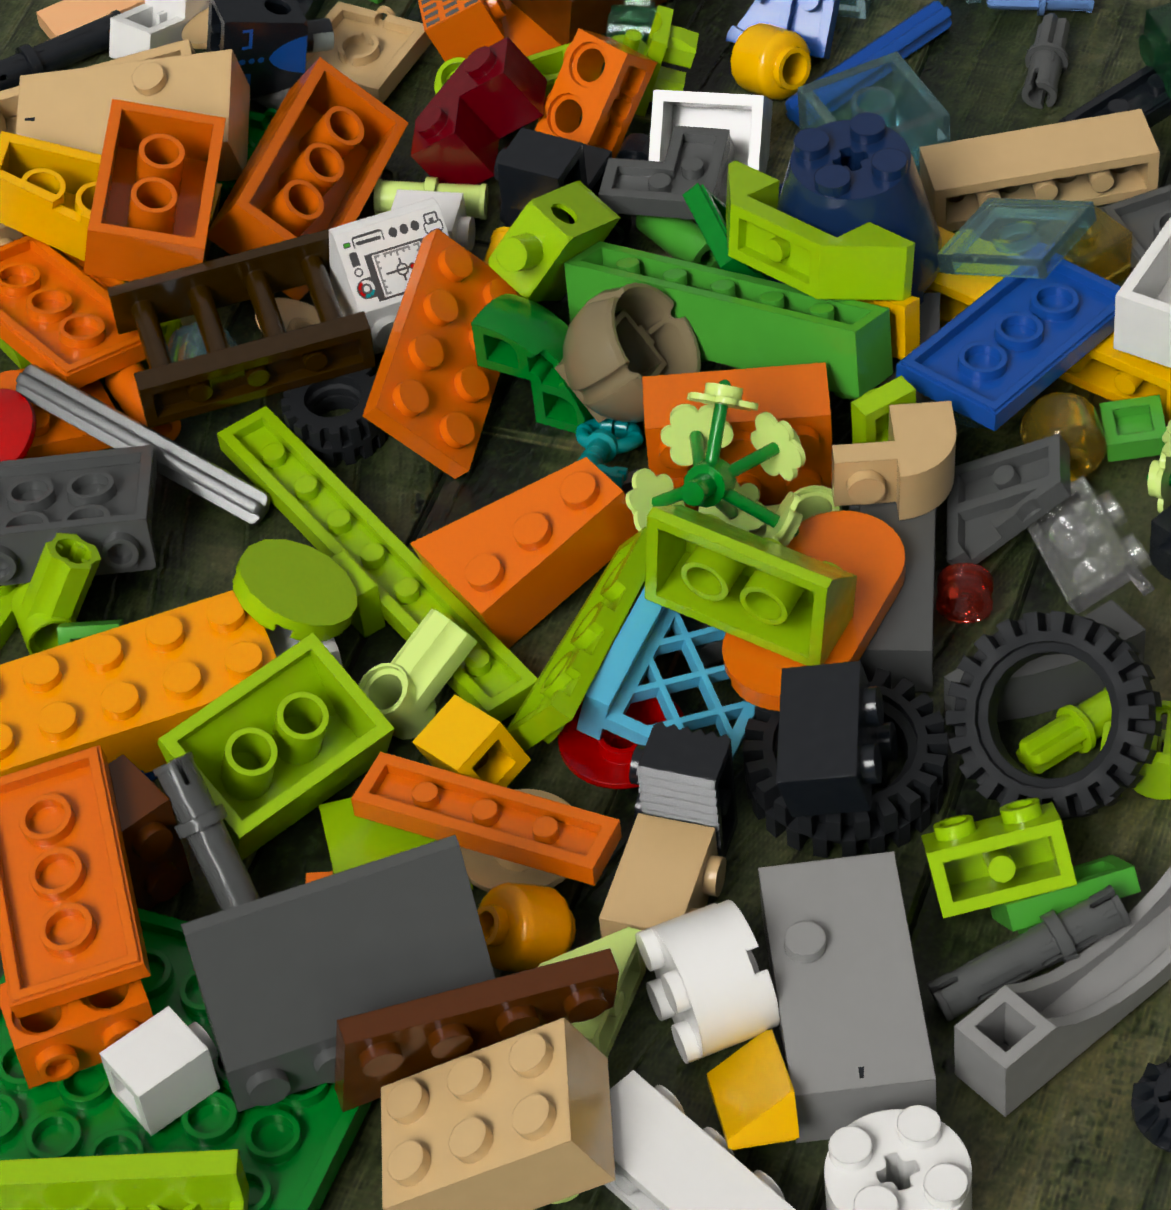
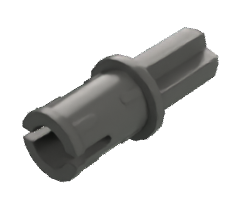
M1049 13L1043 17L1042 23L1038 25L1035 43L1027 50L1025 57L1028 73L1021 95L1027 105L1037 109H1043L1046 92H1048L1047 106L1051 107L1056 102L1059 79L1067 70L1069 63L1068 54L1065 50L1070 23L1066 18H1058L1054 13Z

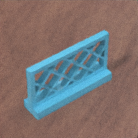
M644 586L585 694L576 730L598 740L601 739L604 731L607 730L635 744L646 745L655 724L646 725L625 714L631 703L656 697L666 718V721H663L666 727L675 724L679 730L687 726L690 730L715 724L720 736L727 734L731 739L732 759H734L745 738V727L748 719L755 718L756 706L747 701L722 706L712 683L730 679L725 672L724 664L705 669L695 646L723 640L726 632L712 626L688 632L680 613L645 599ZM672 628L675 636L667 637ZM682 650L691 673L663 679L654 659L658 655ZM645 676H647L650 683L641 685ZM698 687L708 710L679 717L670 694ZM737 719L732 729L729 720Z

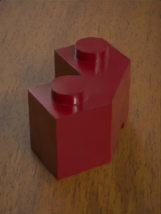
M509 37L489 47L483 46L476 49L460 64L416 118L411 157L430 177H438L439 183L477 185L493 177L499 139L544 115L547 79Z

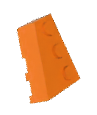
M585 457L411 542L410 545L422 563L509 649L612 559L618 547L636 534L638 530L634 525V515L626 505L624 491Z

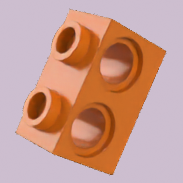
M578 28L573 41L564 53L563 65L554 86L545 98L544 115L539 118L535 130L612 151V157L616 158L657 62L608 36ZM605 62L604 70L601 74L602 66Z
M141 979L17 1019L10 1008L6 982L0 984V1008L29 1089L48 1082L62 1081L72 1076L75 1072L102 1063L100 1052L153 1017Z

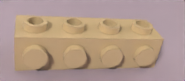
M1142 109L919 147L920 179L937 226L947 231L1116 203L1158 189L1160 151Z

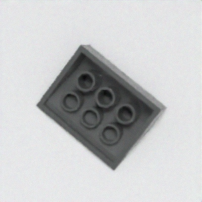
M456 835L181 924L216 1048L238 1112L255 1106L275 1104L288 1095L324 1083H335L337 1020L495 979Z

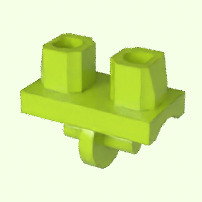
M657 6L646 43L641 40V33L635 29L627 30L625 35L612 37V39L657 62L635 112L636 115L645 117L649 102H653V90L683 91L686 72L661 66L662 62L689 69L692 66L699 33L671 25L674 11L672 8Z

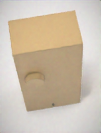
M232 49L20 75L16 121L17 135L102 155L112 99L224 117L226 118L217 182L238 180L247 164L250 85Z

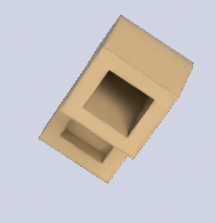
M952 401L889 405L888 441L832 445L831 488L834 506L896 502L899 520L915 518L938 507L947 498L954 483L956 425Z

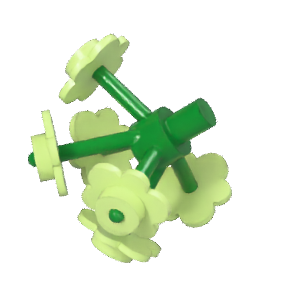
M722 380L719 384L706 382L704 393H688L687 400L708 405L702 406L699 410L691 404L677 405L670 413V425L663 427L660 436L663 444L670 446V457L674 463L681 466L693 464V467L688 470L684 478V485L674 489L673 481L667 474L656 476L653 471L647 468L637 470L633 474V490L627 492L625 501L634 515L633 520L636 529L640 531L644 527L647 528V515L652 507L685 506L686 503L693 507L699 506V512L717 516L726 523L750 533L761 530L767 524L766 533L763 538L774 539L786 547L793 537L799 534V526L803 515L795 511L800 502L801 496L790 491L783 499L777 512L774 513L768 510L761 502H758L760 490L752 483L740 486L736 481V477L761 464L764 471L771 476L780 474L787 481L795 479L798 475L797 468L803 466L806 462L805 452L796 431L787 421L782 420L778 422L771 413L762 412L756 416V430L751 433L750 437L757 451L729 464L719 458L721 448L728 446L734 436L732 426L726 421L728 408L757 411L759 404L742 400L744 389L731 386L728 380Z

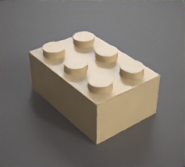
M561 1018L382 1086V1209L535 1210L615 1181L608 1058L568 1020Z

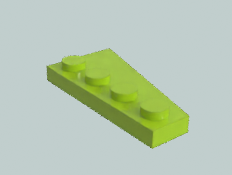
M646 527L642 528L618 547L508 726V732L524 751H527L542 740L550 744L560 734L565 725L572 721L612 642L618 636L629 616L628 612L635 598L640 596L645 586Z

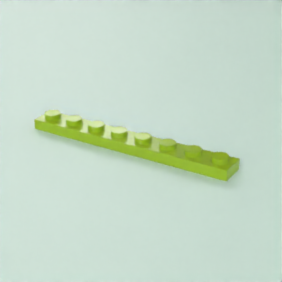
M267 406L217 433L220 450L257 488L270 495L271 502L318 551L332 557L344 550L378 585L383 618L405 641L409 639L431 608L436 609L477 641L476 645L447 682L460 698L500 722L518 712L538 678Z

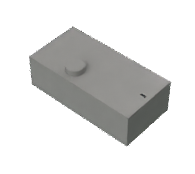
M894 851L759 867L762 920L771 980L779 1008L780 1022L778 1027L782 1054L796 1099L800 1138H796V1143L828 1140L836 1130L848 1126L865 1115L882 1110L905 1109L913 1105H922L936 1111V1076Z

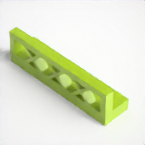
M238 1149L0 1160V1210H248L249 1185Z

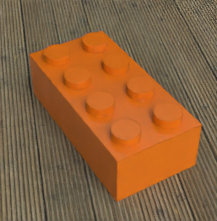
M319 57L286 94L209 228L208 239L230 255L356 221L409 122ZM306 284L282 292L291 299L299 301L309 289Z

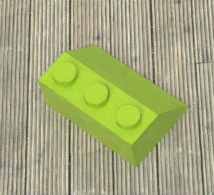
M683 505L652 507L647 515L645 599L806 666L823 665L853 617L857 575L844 571L831 562L820 561L787 548L774 539L763 538L730 525L721 518L711 514H703Z
M311 633L161 736L157 744L166 763L192 751L193 759L215 805L223 804L228 816L222 820L241 859L244 860L367 772L380 751L387 753L395 728L318 637Z

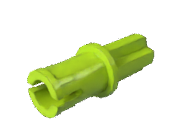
M1106 687L1077 706L1071 704L1064 705L1057 711L1056 719L1021 739L1019 748L1016 751L1019 762L1024 764L1029 772L1041 774L1075 752L1084 754L1092 751L1096 746V740L1102 737L1104 723L1110 721L1112 716V707Z

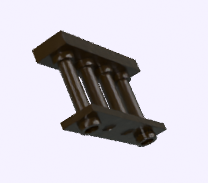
M328 229L107 288L118 334L137 330L148 362L149 369L134 373L143 414L149 428L376 367L371 329L365 312L362 311L343 317L329 279ZM307 284L321 323L287 332L273 293ZM251 299L264 338L229 347L217 308ZM194 315L207 354L172 363L160 324Z

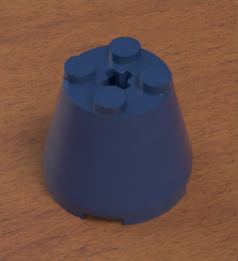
M871 112L859 113L851 120L834 121L817 128H806L799 131L793 140L794 148L779 196L777 210L835 237H839L867 222H871L914 242L915 253L911 296L920 298V304L923 303V293L931 286L938 273L942 272V239L911 151L904 138L893 129L887 127L885 119L881 115ZM768 276V279H769L770 281L783 283V282H781V281H778V280H776V279H774V278Z

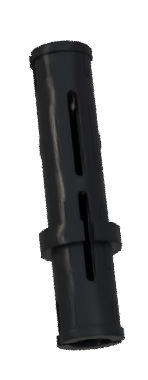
M114 10L106 16L34 47H31L29 44L17 47L15 55L0 60V91L19 86L20 75L58 71L109 49L110 33H108V30H110V18L121 13L118 10Z

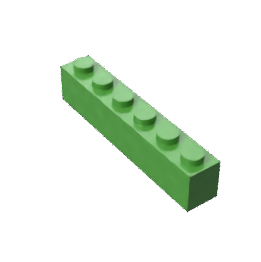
M598 241L564 262L570 323L587 301L602 291L623 287L635 282L644 283L659 289L674 301V306L671 310L672 317L681 318L686 316L697 339L701 362L712 361L735 367V369L826 362L829 391L843 399L859 398L893 374L890 308L856 300L816 299L787 284Z

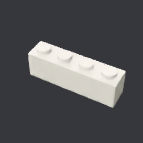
M632 1070L610 1089L616 1180L604 1185L630 1209L796 1210L785 1201L782 1191L770 1176L761 1170L751 1172L734 1157L732 1149H728L726 1140L721 1134L711 1127L701 1129L686 1116L678 1099L666 1087L662 1085L653 1087Z

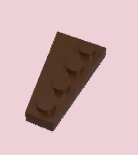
M611 949L601 950L337 1020L335 1091L342 1112L381 1098L382 1086L561 1018H565L570 1023L584 1022L614 1007L619 970Z

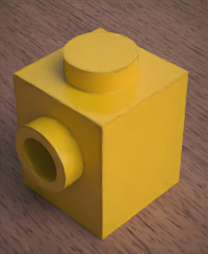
M455 694L412 741L433 767L507 787L531 760L500 721Z

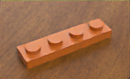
M381 751L351 798L354 815L436 840L456 835L460 847L593 886L598 882L622 838L619 819Z

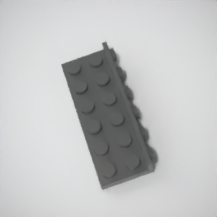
M154 445L0 461V586L30 582L45 543L52 541L56 533L77 534L82 540L97 547L101 561L94 576L154 569L157 557L151 529L158 468Z

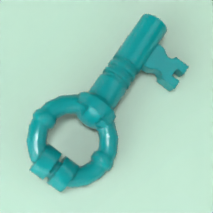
M595 418L581 423L575 430V436L578 444L584 447L585 450L578 460L587 457L617 486L622 488L624 481L628 479V468L618 466L607 467L604 463L612 461L617 454L626 453L640 447L644 442V434L641 427L635 423L615 421L608 418L600 423Z

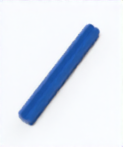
M939 1L930 2L789 97L785 102L787 109L785 114L789 121H794L798 127L807 126L941 35L952 25L950 18L952 12L949 7H944Z

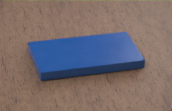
M1041 248L898 362L896 378L902 375L917 392L937 402L952 401L954 411L996 431L1114 332L1115 297L1121 286Z

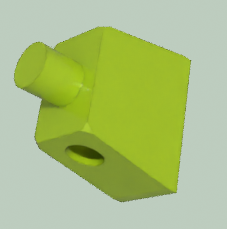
M580 180L532 199L524 207L488 259V264L522 297L532 301H560L567 293L564 262L598 241L604 242L620 217ZM569 214L574 219L575 223L569 224Z

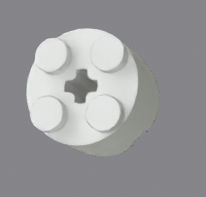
M728 899L718 904L712 903L636 933V942L642 959L648 970L655 972L657 978L646 983L650 1002L660 1021L672 1017L674 1022L671 1025L672 1035L679 1054L686 1064L755 1038L766 1030L779 1025L778 1002L768 969L759 971L751 951L759 947L745 917L733 901Z
M913 1105L905 1109L874 1112L855 1120L846 1127L836 1130L830 1137L829 1151L824 1166L826 1210H972V1165L970 1156L959 1136L949 1126L941 1122L940 1116L933 1109L927 1106Z

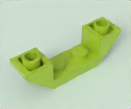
M737 160L728 164L726 229L729 257L816 299L903 301L911 297L915 253L914 242L871 222H867L839 237H835L777 210L780 180Z

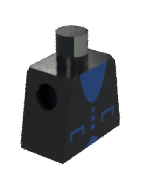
M209 0L207 52L233 50L250 85V99L291 88L305 73L307 53L329 51L334 48V31L330 19L307 20L297 0Z

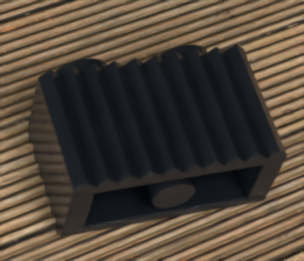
M662 721L653 725L646 745L638 744L636 746L630 763V783L639 785L634 822L638 813L713 827L716 830L718 856L726 857L738 824L731 739L727 734L717 737L714 731L706 735L701 729L691 732L688 726L680 730L675 724L666 727Z

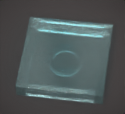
M988 198L938 252L940 272L960 275L1046 279L1097 220L1094 204L1092 201Z

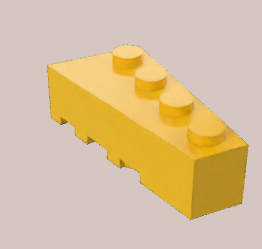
M1 131L0 223L85 262L87 230L101 155ZM220 183L216 184L210 227L219 211L222 188ZM207 239L204 262L207 260L212 243L209 239Z

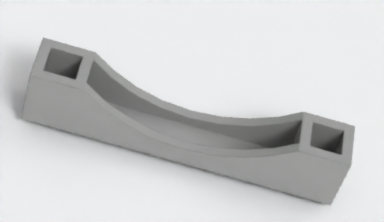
M1171 866L1157 884L1128 914L1131 925L1099 939L1080 953L1078 959L1070 960L1049 973L1025 982L1004 985L954 1026L955 1075L1004 1117L1009 1115L1171 979Z

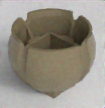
M635 282L623 287L604 290L588 300L569 324L563 344V359L554 369L565 380L598 423L607 418L631 423L644 421L642 376L700 372V350L686 316L681 318L672 317L671 310L674 306V301L651 285Z

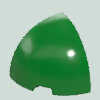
M515 294L500 295L489 302L471 322L477 365L530 380L537 423L575 433L578 425L594 419L565 380L554 369L563 359V344L568 330L566 323L544 306Z

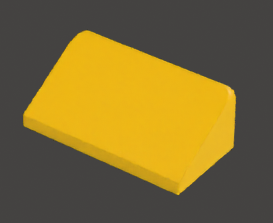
M772 1029L757 1035L707 1073L708 1086L728 1149L737 1150L800 1138L794 1088Z

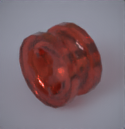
M973 563L949 565L938 576L937 610L943 617L956 623L970 624L983 620L989 616L993 609L992 593L994 578L988 570L980 565Z

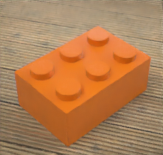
M112 99L87 230L83 274L130 282L204 262L226 118Z
M826 362L642 376L648 466L656 476L660 474L670 476L674 489L684 485V478L688 470L693 467V464L681 466L672 461L670 446L664 445L661 441V430L666 425H670V413L677 405L691 404L698 410L702 406L708 405L687 400L688 393H704L706 382L719 384L722 380H728L731 386L743 388L742 400L758 403L759 407L757 411L728 408L726 421L732 426L734 436L728 446L721 448L719 458L732 464L757 451L750 437L751 433L756 430V416L762 412L771 413L778 422L782 420L787 421L799 436L806 456L805 464L797 468L798 475L791 481L783 479L780 474L777 476L769 475L759 464L736 477V481L740 486L746 483H752L760 490L758 502H761L763 505L781 504L790 491L795 492L800 488L810 485H822L831 488L832 424ZM685 503L686 507L691 508L693 510H699V506L693 507Z

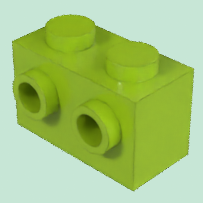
M1038 798L1021 799L1000 807L1001 815L975 822L972 815L954 816L933 825L934 832L921 835L943 919L1077 885L1062 821L1053 802L1041 805Z

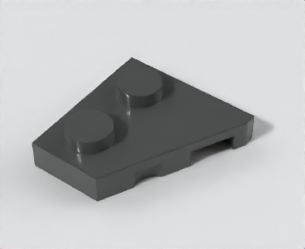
M1060 434L955 466L953 487L947 496V562L957 575L970 570L1071 496L1070 447Z

